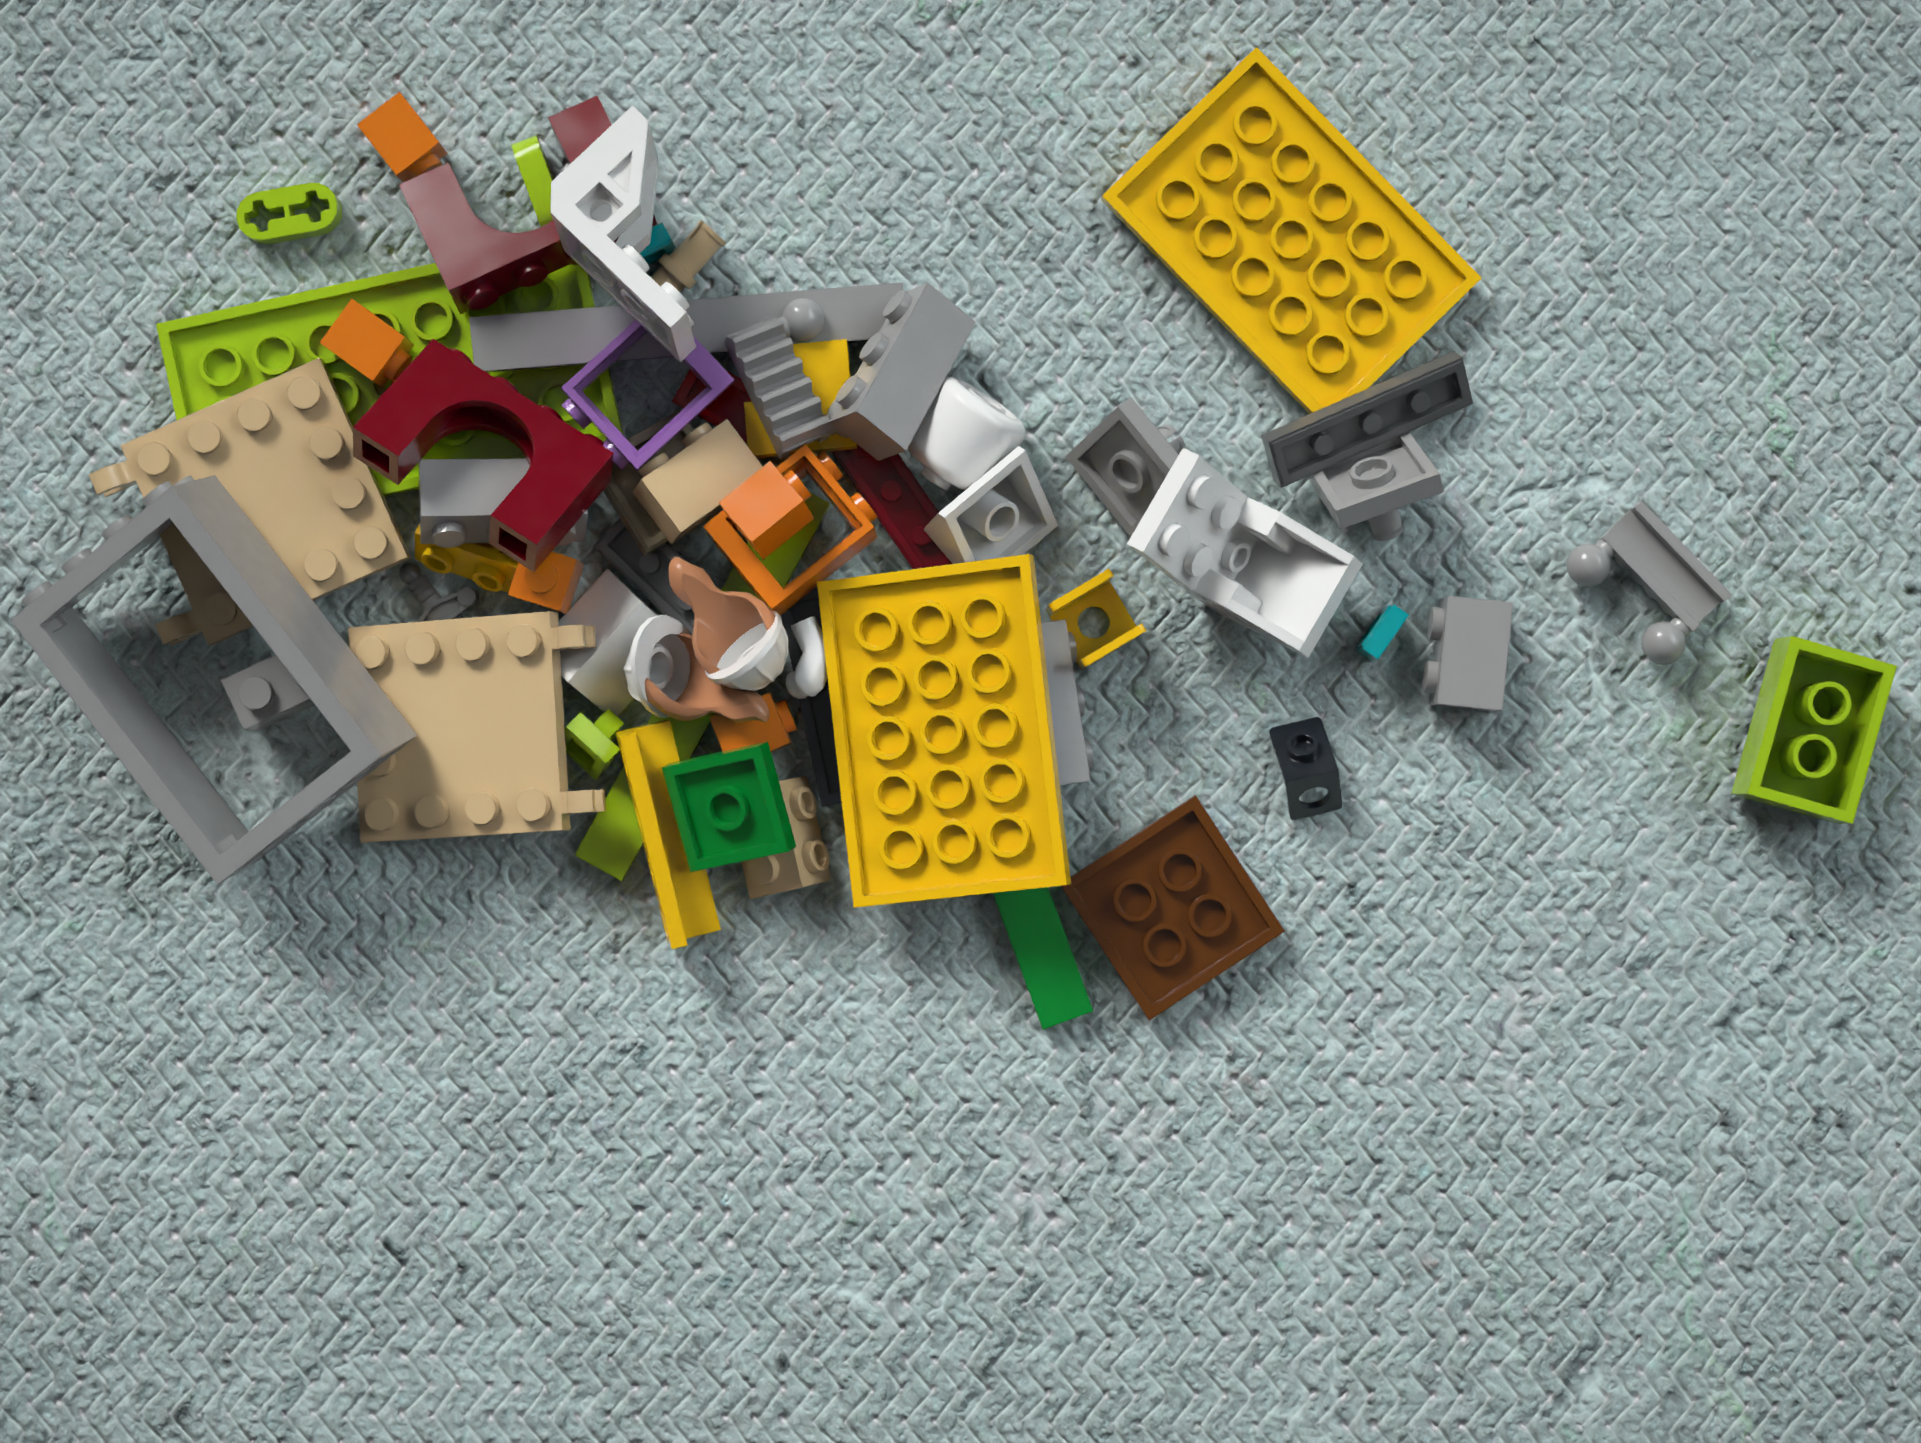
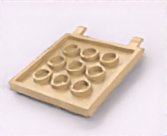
M317 358L124 443L120 446L126 461L101 468L89 474L97 495L104 494L105 497H109L137 484L143 498L153 489L167 481L175 485L187 476H192L194 480L215 475L312 601L411 558L372 468L353 457V425L328 368L321 358ZM175 524L160 534L193 609L155 624L163 645L170 643L173 646L202 632L208 645H215L253 628L252 623Z
M547 611L348 627L349 648L417 734L413 740L357 783L360 843L571 830L570 813L606 811L605 789L568 791L560 650L596 648L595 626H585L584 624L559 626L558 612Z

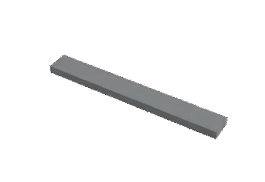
M903 282L686 300L689 308L685 311L694 322V325L691 327L693 336L710 354L728 353L724 344L728 335L774 316L777 318L782 317L783 310L787 304L798 298H808L815 301L823 310L825 322L821 333L816 338L810 341L792 339L793 344L847 339L848 343L868 341L874 334L880 331L887 319L883 316V311L891 298L903 290ZM621 305L469 317L474 365L487 373L585 365L627 328L635 318ZM647 332L615 362L670 358L674 356Z

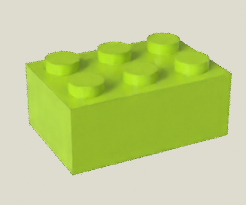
M1795 636L1774 639L1731 794L1834 824H1853L1897 666Z

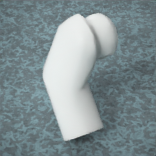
M815 616L791 626L801 648L802 656L795 671L787 675L785 683L788 692L797 699L815 696L824 688L828 679L823 632Z

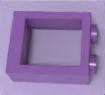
M636 319L561 387L562 392L568 397L561 406L583 429L592 423L606 438L603 441V446L614 453L613 462L621 470L627 464H630L636 471L640 470L733 384L734 379L695 337L696 348L682 361L707 388L638 451L583 392L648 332Z

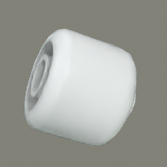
M946 377L907 449L914 458L925 466L921 473L928 480L945 490L954 485L965 491L1021 445L1025 437V428L1023 423L1012 412L984 392L958 378Z

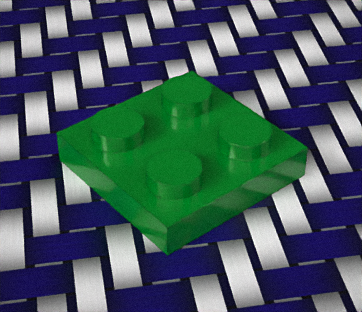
M768 741L677 761L662 767L690 872L785 853L797 847Z

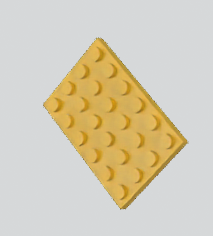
M1257 47L1101 197V201L1309 414L1368 389L1482 279Z
M1025 554L817 582L853 907L1071 884L1034 555Z

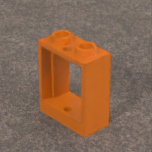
M806 444L776 468L783 476L792 470L800 480L808 475L854 531L784 588L781 587L737 533L738 529L730 521L724 510L703 526L709 538L759 599L771 611H776L780 616L817 587V582L827 579L877 538L875 527L871 523L877 518V515L858 492L849 497L837 482L843 477V474L824 451L815 456Z

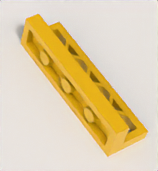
M667 719L618 731L616 736L666 939L671 949L688 946L686 940L688 938L719 931L721 928L707 870L690 872L662 767L667 764L680 761L671 723Z

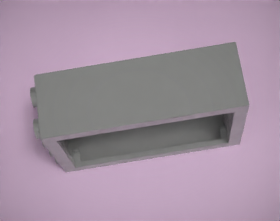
M213 475L194 480L192 476H187L175 485L167 481L149 492L142 499L143 504L146 506L144 510L133 519L129 515H125L107 527L101 534L106 540L93 552L86 548L66 561L61 567L66 574L53 585L47 581L30 591L21 600L26 608L10 621L218 885L259 861L413 740L417 734L218 478ZM173 524H175L351 750V752L249 832L73 608L74 605Z

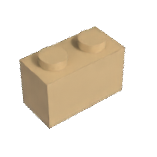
M728 419L713 429L707 422L702 424L681 441L686 447L671 459L663 452L638 471L643 478L632 493L671 544L721 510L722 507L718 502L763 467Z

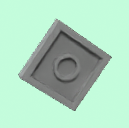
M1132 397L1111 412L1065 456L1130 537L1181 450L1185 448L1181 435L1168 443L1166 439L1177 430L1171 425L1165 424L1156 428Z
M1410 432L1308 476L1310 483L1340 529L1368 520L1371 535L1378 541L1394 539L1403 532L1398 508L1444 492L1440 473Z

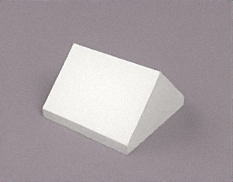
M1018 446L942 509L924 528V531L952 564L1024 555L1055 529L1058 524L1026 450Z
M609 569L598 578L558 622L559 626L593 625L595 626L596 648L560 650L561 676L603 712L609 709L619 717L634 700L628 691V684L623 669L633 639L639 627L648 618L658 616V614Z

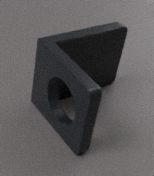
M1314 717L1272 727L1269 730V734L1285 784L1290 819L1297 820L1342 808L1339 770L1321 718ZM1322 787L1328 790L1325 797L1316 802L1305 803L1299 800L1300 796L1311 788Z

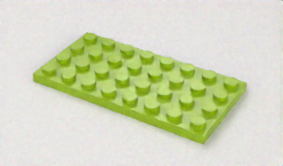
M436 263L157 323L156 327L176 421L317 358H321L328 368L351 423L354 426L393 382L388 380L383 388L319 343L351 299H354L414 344L409 352L413 356L412 361L432 339H435L449 349L455 348L462 351L471 359L473 364L469 317L596 307L589 274L580 265L570 264L548 274L545 280L535 286L519 287L499 296L496 302L489 307L480 310L471 309L460 314ZM585 365L488 372L493 377H502L508 380L517 389L518 393L537 405H545L552 408L561 416L564 422L583 434H592L602 441L606 440L592 423L583 429L561 406L568 399L562 392L561 387ZM608 368L583 392L624 436L610 368ZM466 430L453 433L441 439L422 459H517L526 457L514 443L501 435L483 430ZM419 462L399 485L373 470L384 497L418 490Z

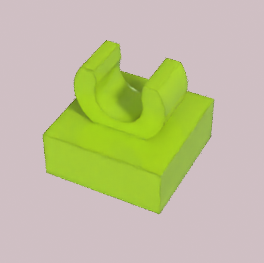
M609 709L594 724L580 712L565 727L566 754L596 781L610 767L620 751V748L612 740L616 737V732L624 723Z

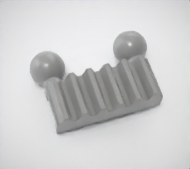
M798 298L791 301L784 308L782 317L777 318L774 316L732 333L726 337L724 342L779 459L789 456L792 450L800 448L805 444L807 445L816 440L820 443L834 434L849 438L829 422L839 403L835 399L830 405L828 413L823 415L821 400L818 396H814L812 381L810 377L804 375L803 362L801 358L795 356L793 351L792 339L810 341L816 338L824 327L825 318L823 310L815 301L808 298Z
M1643 501L1637 502L1598 539L1596 544H1583L1576 547L1567 559V571L1570 578L1581 586L1592 587L1606 579L1610 571V559L1614 556L1618 566L1626 569L1630 573V578L1642 585L1645 589V594L1659 603L1660 609L1673 618L1670 622H1657L1651 625L1642 637L1641 645L1645 656L1650 661L1660 665H1667L1677 661L1685 650V637L1700 626L1699 623L1717 605L1725 602L1732 595Z

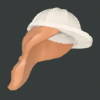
M680 557L672 558L668 569L670 586L677 597L689 605L694 612L692 645L695 657L705 669L707 677L716 684L751 691L762 689L770 682H774L775 678L782 673L788 655V637L782 625L781 616L776 611H771L762 600L750 593L721 591L715 587L704 569L688 563Z
M658 615L648 618L639 627L623 669L630 695L641 702L647 711L656 717H672L681 721H690L715 713L718 716L724 715L737 723L752 720L768 722L770 718L768 705L760 694L750 690L734 689L723 684H716L707 677L705 669L695 657L692 645L693 635L680 621L667 615Z

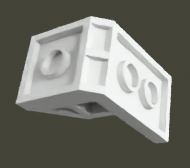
M631 106L551 182V215L564 251L681 362L696 348L691 329L694 322L685 311L689 308V304L682 294L670 283L665 282L660 287L646 273L650 267L639 254L651 242L659 160L649 120L634 106Z
M1185 448L1181 450L1127 545L1203 604L1309 658L1363 565L1352 554L1283 513L1247 497L1200 455Z

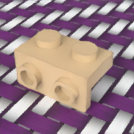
M806 776L779 781L797 847L789 852L741 862L750 899L829 881L831 878L828 867L829 853L822 841L816 815L817 802Z

